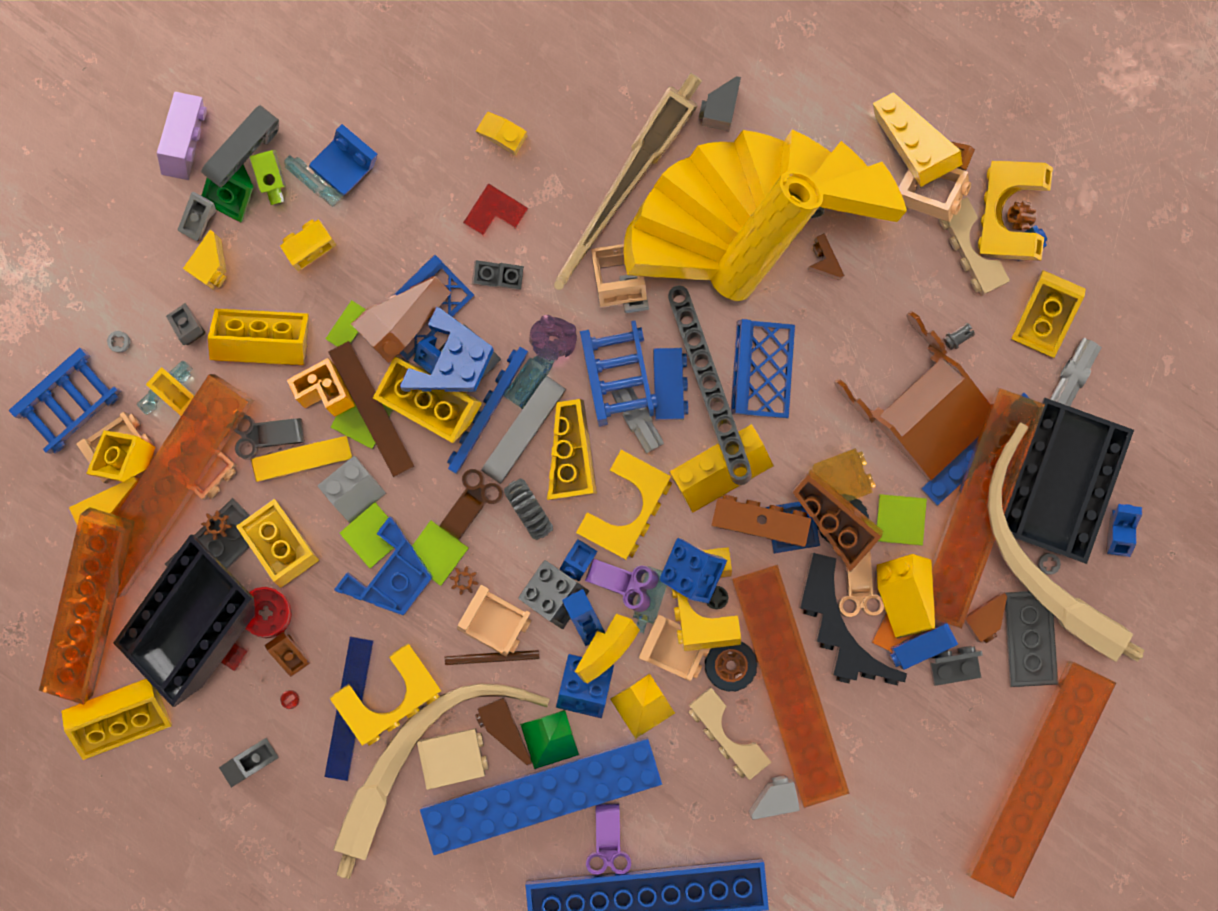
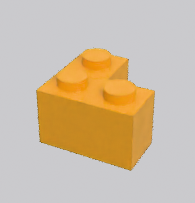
M329 358L287 380L295 399L304 408L322 400L325 408L335 417L355 406L335 364Z

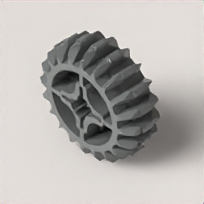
M521 478L516 481L514 480L504 488L506 497L533 539L544 538L553 530L552 523L525 480Z

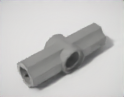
M1086 338L1082 339L1072 359H1069L1060 375L1061 379L1050 398L1051 400L1071 406L1079 388H1082L1091 373L1090 368L1100 352L1101 346Z
M632 387L611 392L616 403L638 399ZM646 407L623 412L622 415L632 433L634 432L646 454L664 444L663 439L652 423L653 420Z

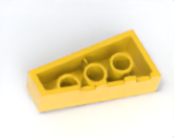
M894 92L873 103L876 120L920 187L962 165L961 150Z
M582 399L557 402L547 500L597 493L585 405Z

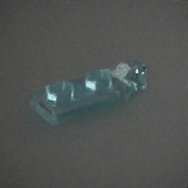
M289 155L284 160L285 168L330 206L334 207L342 198V195L333 187L325 186L323 184L325 180L315 172L313 174L306 169V163L299 157L294 159Z
M544 346L538 356L536 355L533 359H528L505 392L504 397L523 409L550 372L558 355Z
M181 361L169 373L182 384L191 376L189 372L193 368L186 361ZM151 389L136 404L146 415L157 409V402L161 399Z
M652 567L649 568L657 572L659 581L655 588L646 592L650 597V606L643 612L634 611L633 618L638 619L637 627L640 629L639 633L643 634L647 622L654 623L667 587L666 584L660 581L663 571ZM646 572L643 583L647 582L649 579L648 572ZM640 595L638 596L636 605L640 602Z

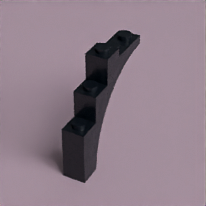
M811 553L799 608L804 609L803 614L817 617V614L821 613L815 641L820 642L819 647L833 650L834 646L838 647L831 673L837 676L836 681L850 684V680L857 681L858 672H862L861 677L875 680L876 676L885 678V683L897 686L899 681L905 683L907 673L890 668L873 658L857 643L848 631L840 615L835 597L834 573L837 558Z

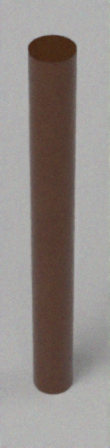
M539 650L515 651L514 653L509 652L506 657L497 652L444 656L445 665L535 660L540 659Z

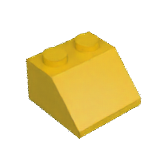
M319 219L308 221L302 226V231L296 235L294 233L289 234L282 240L283 244L280 245L286 257L298 272L337 246Z
M209 230L183 269L212 290L215 287L219 288L226 279L224 274L227 272L221 238Z
M103 430L86 474L124 482L148 468L155 447L138 436Z

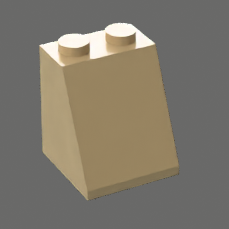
M476 728L425 738L417 742L427 790L483 777L486 775L485 770H489L487 757L482 756L480 747L484 746L482 733H477Z

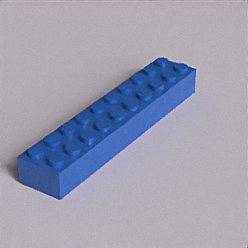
M646 737L421 807L420 812L433 855H437L662 785L649 739Z
M763 859L630 871L625 874L609 873L526 881L525 884L528 911L769 910Z

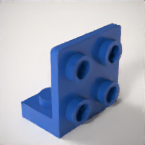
M341 124L336 129L333 141L309 164V167L341 195L345 196L374 167L378 154Z
M677 538L660 576V581L690 600L709 604L727 560L721 556L705 553L687 541Z
M569 654L556 708L602 719L614 665L587 684L575 673L582 657Z

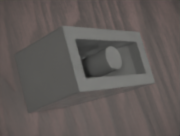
M267 738L220 766L219 769L232 788L278 759V756Z

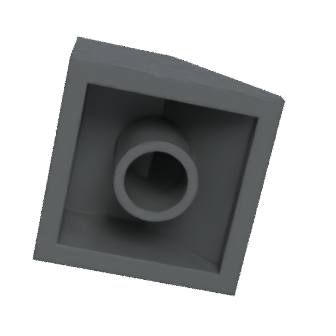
M734 77L709 93L707 101L702 100L699 119H703L702 126L729 132L741 77Z

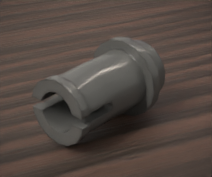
M965 323L950 334L948 332L943 340L950 350L958 349V345L975 335L974 330L970 331L972 329L970 324Z

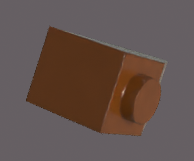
M505 697L477 709L479 713L475 716L480 728L485 726L489 734L527 766L532 764Z

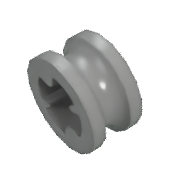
M114 331L108 336L107 344L112 351L124 352L130 346V338L124 332ZM116 336L124 338V341H122L124 345L122 347L113 345V342H116L114 340Z
M1043 554L1038 560V568L1045 574H1055L1060 569V559L1055 554ZM1048 557H1052L1051 561H1055V566H1052L1050 571L1046 570L1047 567H1043V562H1046Z

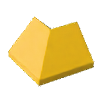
M650 673L610 699L635 739L675 714Z

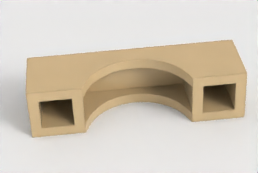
M968 197L961 200L960 210L957 215H953L950 222L939 219V222L944 230L948 229L951 238H949L950 244L955 251H959L962 257L960 263L965 272L969 271L972 277L970 282L976 293L979 292L983 296L1007 284L1010 280L1000 260L984 259L973 250L969 235L971 227L978 217Z
M711 687L689 704L691 707L689 714L697 723L700 720L707 728L703 731L711 741L717 739L721 744L719 751L727 760L730 757L737 764L733 768L741 778L746 776L751 780L771 763L756 742L738 744L726 737L721 722L723 712L727 706Z

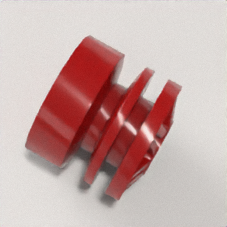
M259 587L251 590L249 593L254 597L255 616L245 629L256 637L265 639L277 637L290 625L292 617L290 603L276 589ZM265 607H268L269 611L273 612L272 615L268 616V620H265V617L260 615L261 612L265 611Z

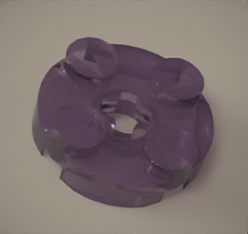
M544 315L539 321L534 323L530 330L529 342L533 346V351L542 358L558 360L560 356H569L575 349L577 341L576 327L564 319ZM549 336H556L558 339L551 341Z

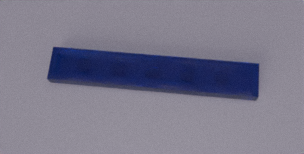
M350 636L340 689L350 684L363 703L374 640ZM336 710L324 777L348 781L356 736L338 710Z

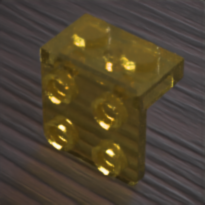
M856 448L813 465L814 473L847 501L873 493L872 487H875L871 473L867 475L863 466L867 462L862 451L857 452Z

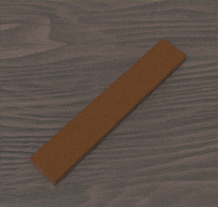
M350 341L328 351L392 476L396 477L415 467L383 404L373 399L376 391Z

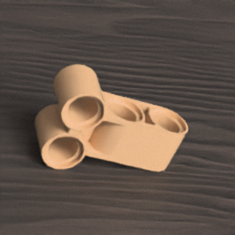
M869 551L851 572L846 567L847 596L841 598L838 602L839 612L844 617L857 615L860 608L868 616L879 615L884 609L882 598L873 594L871 552ZM871 598L877 600L879 604L875 612L867 609V602ZM846 600H851L855 604V610L852 613H847L843 609V603Z

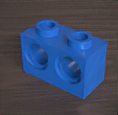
M583 589L562 599L585 646L591 643L597 631L605 634Z

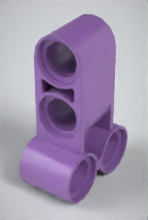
M593 559L585 581L624 595L623 602L626 607L636 612H643L650 606V597L646 592L657 586L659 577L656 571L647 566H637L633 572H629ZM648 572V573H649V579H648V581L645 582V583H642V581H641L642 575H643L644 573ZM639 594L641 597L640 602L634 606L633 599Z
M619 804L596 805V852L589 854L586 860V867L592 874H602L607 866H610L616 874H625L631 868L630 856L626 852L620 851ZM619 856L625 857L627 860L626 867L623 869L616 868L614 866L615 858ZM593 857H600L604 864L600 869H593L590 866V860Z

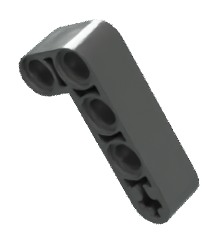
M261 105L257 106L206 162L201 173L220 188L224 186L262 143L268 144L275 137L279 130V119Z

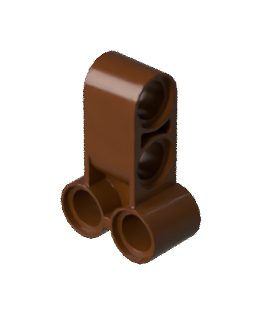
M469 469L463 474L462 483L466 489L439 526L457 540L463 536L486 503L496 504L503 498L504 492L502 487L496 483L485 485L484 475L476 469ZM471 473L478 474L480 478L479 483L474 487L470 486L467 482V477ZM490 487H496L499 491V496L495 500H489L486 496V491Z

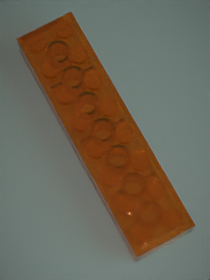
M91 507L80 514L39 691L82 705L93 696L135 521Z

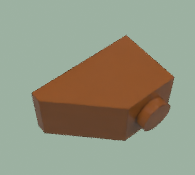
M1005 592L999 593L962 618L977 642L984 641L988 643L997 637L996 632L1001 629L1007 600Z

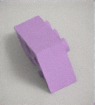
M174 92L157 150L161 175L189 180L197 141H199L201 134V121L205 120L207 107H204L202 97Z

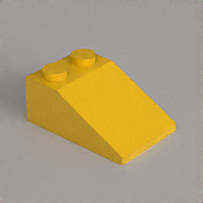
M1042 270L1011 339L1055 358L1084 299L1086 289Z
M132 477L70 506L69 509L80 533L97 536L106 532V527L116 520L143 486L144 480Z
M275 499L236 526L273 582L280 588L319 561Z
M910 554L877 564V586L895 637L902 638L935 629L931 559Z

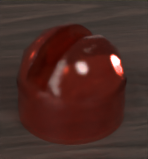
M294 690L285 691L280 698L281 705L286 709L296 708L300 702L299 694ZM293 694L295 698L286 705L284 701Z

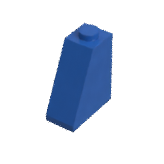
M940 622L935 625V629L920 632L891 647L893 653L890 654V657L895 667L900 666L901 669L905 670L957 646L958 643L948 623Z

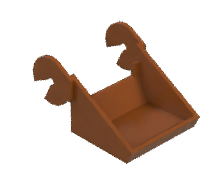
M910 311L906 315L907 319L929 344L927 349L933 355L930 359L935 363L934 366L885 411L880 407L872 411L860 398L855 399L848 386L842 380L837 378L834 384L861 416L871 423L874 422L928 480H932L1000 416L962 366L946 356L948 353L945 350L946 347L935 331L928 332L920 316Z

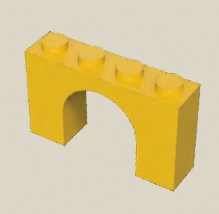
M991 161V167L987 171L988 190L984 195V202L986 204L985 214L981 218L983 232L978 242L980 254L988 258L1041 261L1044 237L1037 233L1009 231L1004 225L1002 211L1008 198L1018 191H1050L1053 167L1047 163Z
M620 450L610 472L631 482L638 488L643 500L640 515L628 525L615 526L587 512L576 534L626 560L628 556L633 558L639 547L635 542L639 535L645 536L650 526L646 522L650 515H656L661 506V503L657 501L661 494L667 495L672 482L669 481L670 475Z
M729 547L702 550L705 553L721 556L727 560L720 578L732 576ZM671 588L673 599L677 598L678 607H674L675 621H680L681 630H677L678 644H683L684 651L741 645L738 616L721 618L702 617L692 610L687 597Z
M409 643L388 656L403 677L406 686L405 697L396 709L387 713H376L369 710L361 702L350 684L329 697L362 746L366 743L368 746L372 745L380 739L379 734L384 730L392 731L400 725L398 721L404 716H407L409 719L420 711L418 709L420 705L425 702L428 705L439 697L437 693L441 691Z

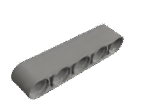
M546 376L486 461L481 471L501 484L566 389Z

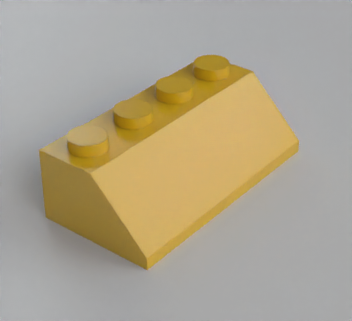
M215 308L208 334L209 360L304 365L307 351L309 313Z
M395 357L376 390L373 399L454 443L470 426L482 402L464 392H445V390H431V392H422V390L402 391L400 385L408 368L431 374L403 358Z
M751 424L738 431L750 464L751 479L772 468L774 465L753 425ZM719 443L669 471L692 513L740 486L735 484L730 477ZM735 445L729 446L726 452L734 455L739 451V447ZM739 467L734 471V474L738 477H742L747 473V470L743 467Z
M147 679L61 711L64 732L82 760L171 727L161 695Z

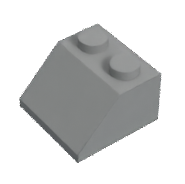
M356 456L349 459L318 485L323 494L349 523L386 494Z
M786 775L772 778L773 782L766 784L749 810L752 820L800 811L794 781L791 778L788 779Z

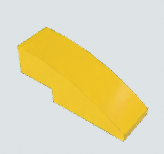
M616 614L605 634L599 631L596 632L575 670V673L583 682L588 684L600 676L624 654L640 631L634 621L628 617Z

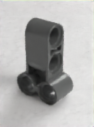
M240 414L232 421L233 430L242 436L235 444V452L245 460L254 458L258 453V448L304 442L301 418L255 423L250 416ZM242 419H248L250 422L249 429L241 432L238 429V423ZM246 442H250L253 447L249 455L241 453V446Z

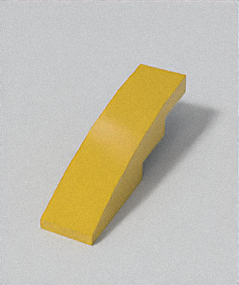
M163 367L145 384L217 448H220L233 434L234 430Z
M347 436L250 460L255 480L259 482L347 461L352 458Z

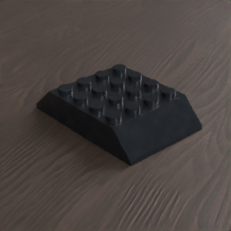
M1044 398L1032 420L1016 465L1017 469L1014 471L1002 505L1007 524L1015 539L1087 564L1134 429Z
M191 534L113 644L172 707H176L204 686L255 616L254 597Z

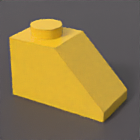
M488 111L476 129L478 134L515 156L528 136L526 130L508 119Z

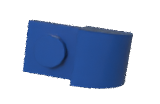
M1118 504L1117 509L1112 510L1107 536V554L1131 557L1136 546V528L1142 517V507Z

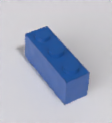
M682 348L653 349L654 394L656 395L658 405L655 408V421L684 420V415H688V400L684 401L683 391H688L687 377H683V368H687V353L682 354Z

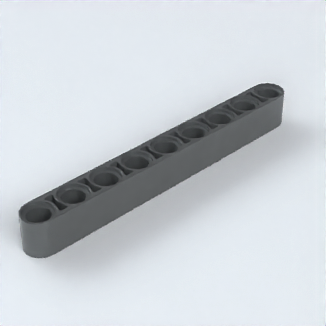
M680 285L674 286L668 294L670 306L727 469L735 484L745 485L752 476L750 464L687 288ZM677 295L686 297L681 303L673 301ZM685 316L693 318V321L689 324L681 322ZM697 337L701 341L698 345L692 346L688 343L689 340ZM700 359H706L708 364L705 367H698L696 362ZM712 380L716 382V385L712 389H706L704 383ZM715 402L724 404L723 408L719 411L711 409V406ZM722 424L731 425L730 431L726 433L720 432L719 427ZM735 445L739 447V451L734 455H730L726 452L729 446ZM739 467L747 470V473L742 477L734 474V471Z

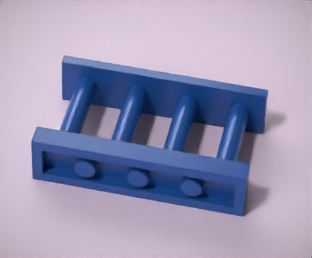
M636 320L631 321L632 332L595 338V336L590 337L589 330L580 331L599 427L608 425L607 417H611V414L648 407L651 417L654 416V408L658 407L656 395L650 394L640 342L644 341L642 327L637 328ZM630 341L635 342L636 354L601 361L600 358L595 359L593 351L598 350L599 347ZM639 363L641 376L606 383L599 381L598 373H601L604 369ZM639 385L644 386L646 398L612 405L603 402L602 395H606V392Z
M82 348L77 349L8 410L15 418H27L49 444L43 448L45 453L51 454L54 452L56 454L66 445L64 442L106 405L108 407L113 405L119 399L117 395L122 392L115 386L110 390L87 365L88 362L86 360L91 356ZM75 370L77 372L80 371L102 395L92 406L69 381V375ZM57 386L63 387L84 411L75 421L70 418L52 397L51 391ZM45 402L67 427L57 437L34 413L35 409L33 407L37 403Z

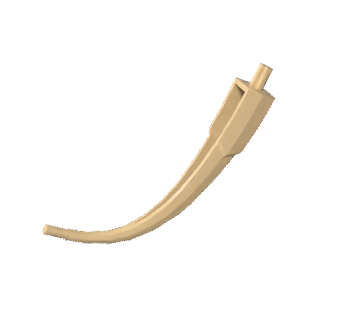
M690 73L679 91L672 86L668 87L631 146L632 152L558 274L554 283V287L557 290H561L568 282L606 225L651 165L657 164L698 107L697 103L690 99L702 82L696 75Z
M1020 422L1001 453L989 485L988 513L991 531L1002 557L1018 580L1037 601L1058 619L1063 628L1115 662H1117L1122 653L1138 662L1139 659L1143 658L1145 650L1130 642L1133 633L1081 599L1074 598L1053 582L1024 553L1009 529L1002 508V488L1007 466L1017 449L1016 447L1028 429V426Z
M482 683L459 687L445 693L413 715L396 733L377 760L363 786L358 788L333 848L334 851L343 853L336 875L350 879L356 858L366 860L376 828L386 806L387 797L398 773L425 731L446 711L463 701L477 697L504 696L522 701L525 700L544 707L548 706L550 698L511 686Z

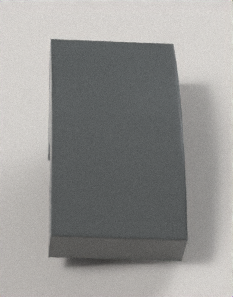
M475 260L472 284L521 290L524 266Z

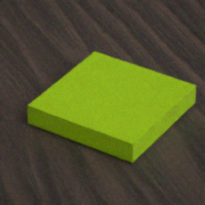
M383 404L390 418L393 409ZM356 405L335 417L330 428L371 449L374 448L376 443Z
M879 494L876 525L883 530V534L878 542L923 546L927 498Z
M376 502L340 532V535L370 569L394 549L393 546L376 534L389 518Z
M430 520L412 545L433 576L432 580L440 586L443 585L469 549V547L443 530L432 520Z

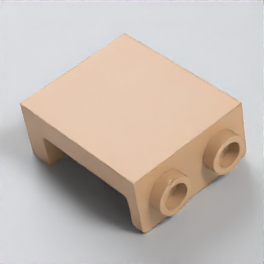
M122 412L120 417L88 439L79 441L77 446L87 461L91 463L103 430L138 436L153 445V442L146 433L142 435L138 429L140 423L133 414L129 415L126 412ZM100 478V480L106 484L112 481L110 479Z
M480 585L460 620L457 630L506 657L509 651L514 653L520 641L517 637L520 631L525 633L532 621L528 619L530 612L527 610L526 612L488 592V588Z
M657 615L638 658L690 682L693 677L697 679L702 665H699L702 655L707 657L711 648L684 651L683 644H678L677 630H681V625L661 615Z

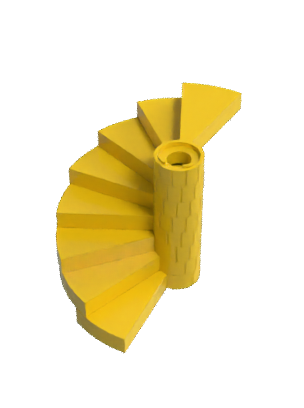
M793 129L784 141L770 135L742 130L734 142H712L698 145L690 157L673 164L660 176L651 192L641 204L636 216L627 227L623 249L624 263L627 275L711 280L714 288L722 296L730 300L742 301L752 294L819 207L892 222H898L907 209L898 185L885 164L879 162L867 166L842 141L830 152L819 143Z

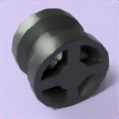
M716 586L709 604L706 603L707 606L716 610L725 607L729 599L727 591L723 587Z

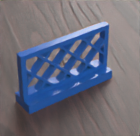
M433 255L393 294L398 295L409 290L410 287L434 276L442 268L448 275V285H445L451 292V288H461L467 294L461 302H451L450 294L448 302L442 303L448 304V314L453 317L474 296L436 255ZM451 279H452L457 285H451ZM451 304H458V305L451 311ZM431 330L427 335L416 334L414 337V348L408 354L404 350L400 354L408 361L416 353L417 337L427 339L437 331Z
M748 319L737 321L731 398L732 415L789 418L795 325L751 321ZM754 326L762 327L768 334L760 342L753 336ZM779 329H788V340L781 344L773 334ZM769 338L779 347L771 355L761 346ZM757 348L766 357L758 366L751 359L752 353ZM780 350L787 357L786 363L781 368L772 359ZM767 361L777 370L769 378L759 369ZM756 371L765 381L757 389L750 383V376ZM778 374L785 380V386L780 391L770 382ZM766 384L775 393L767 402L758 393ZM754 395L763 404L757 411L748 410V401ZM777 397L783 402V413L774 412L769 406ZM766 407V409H767L769 412H765V411H762V410Z

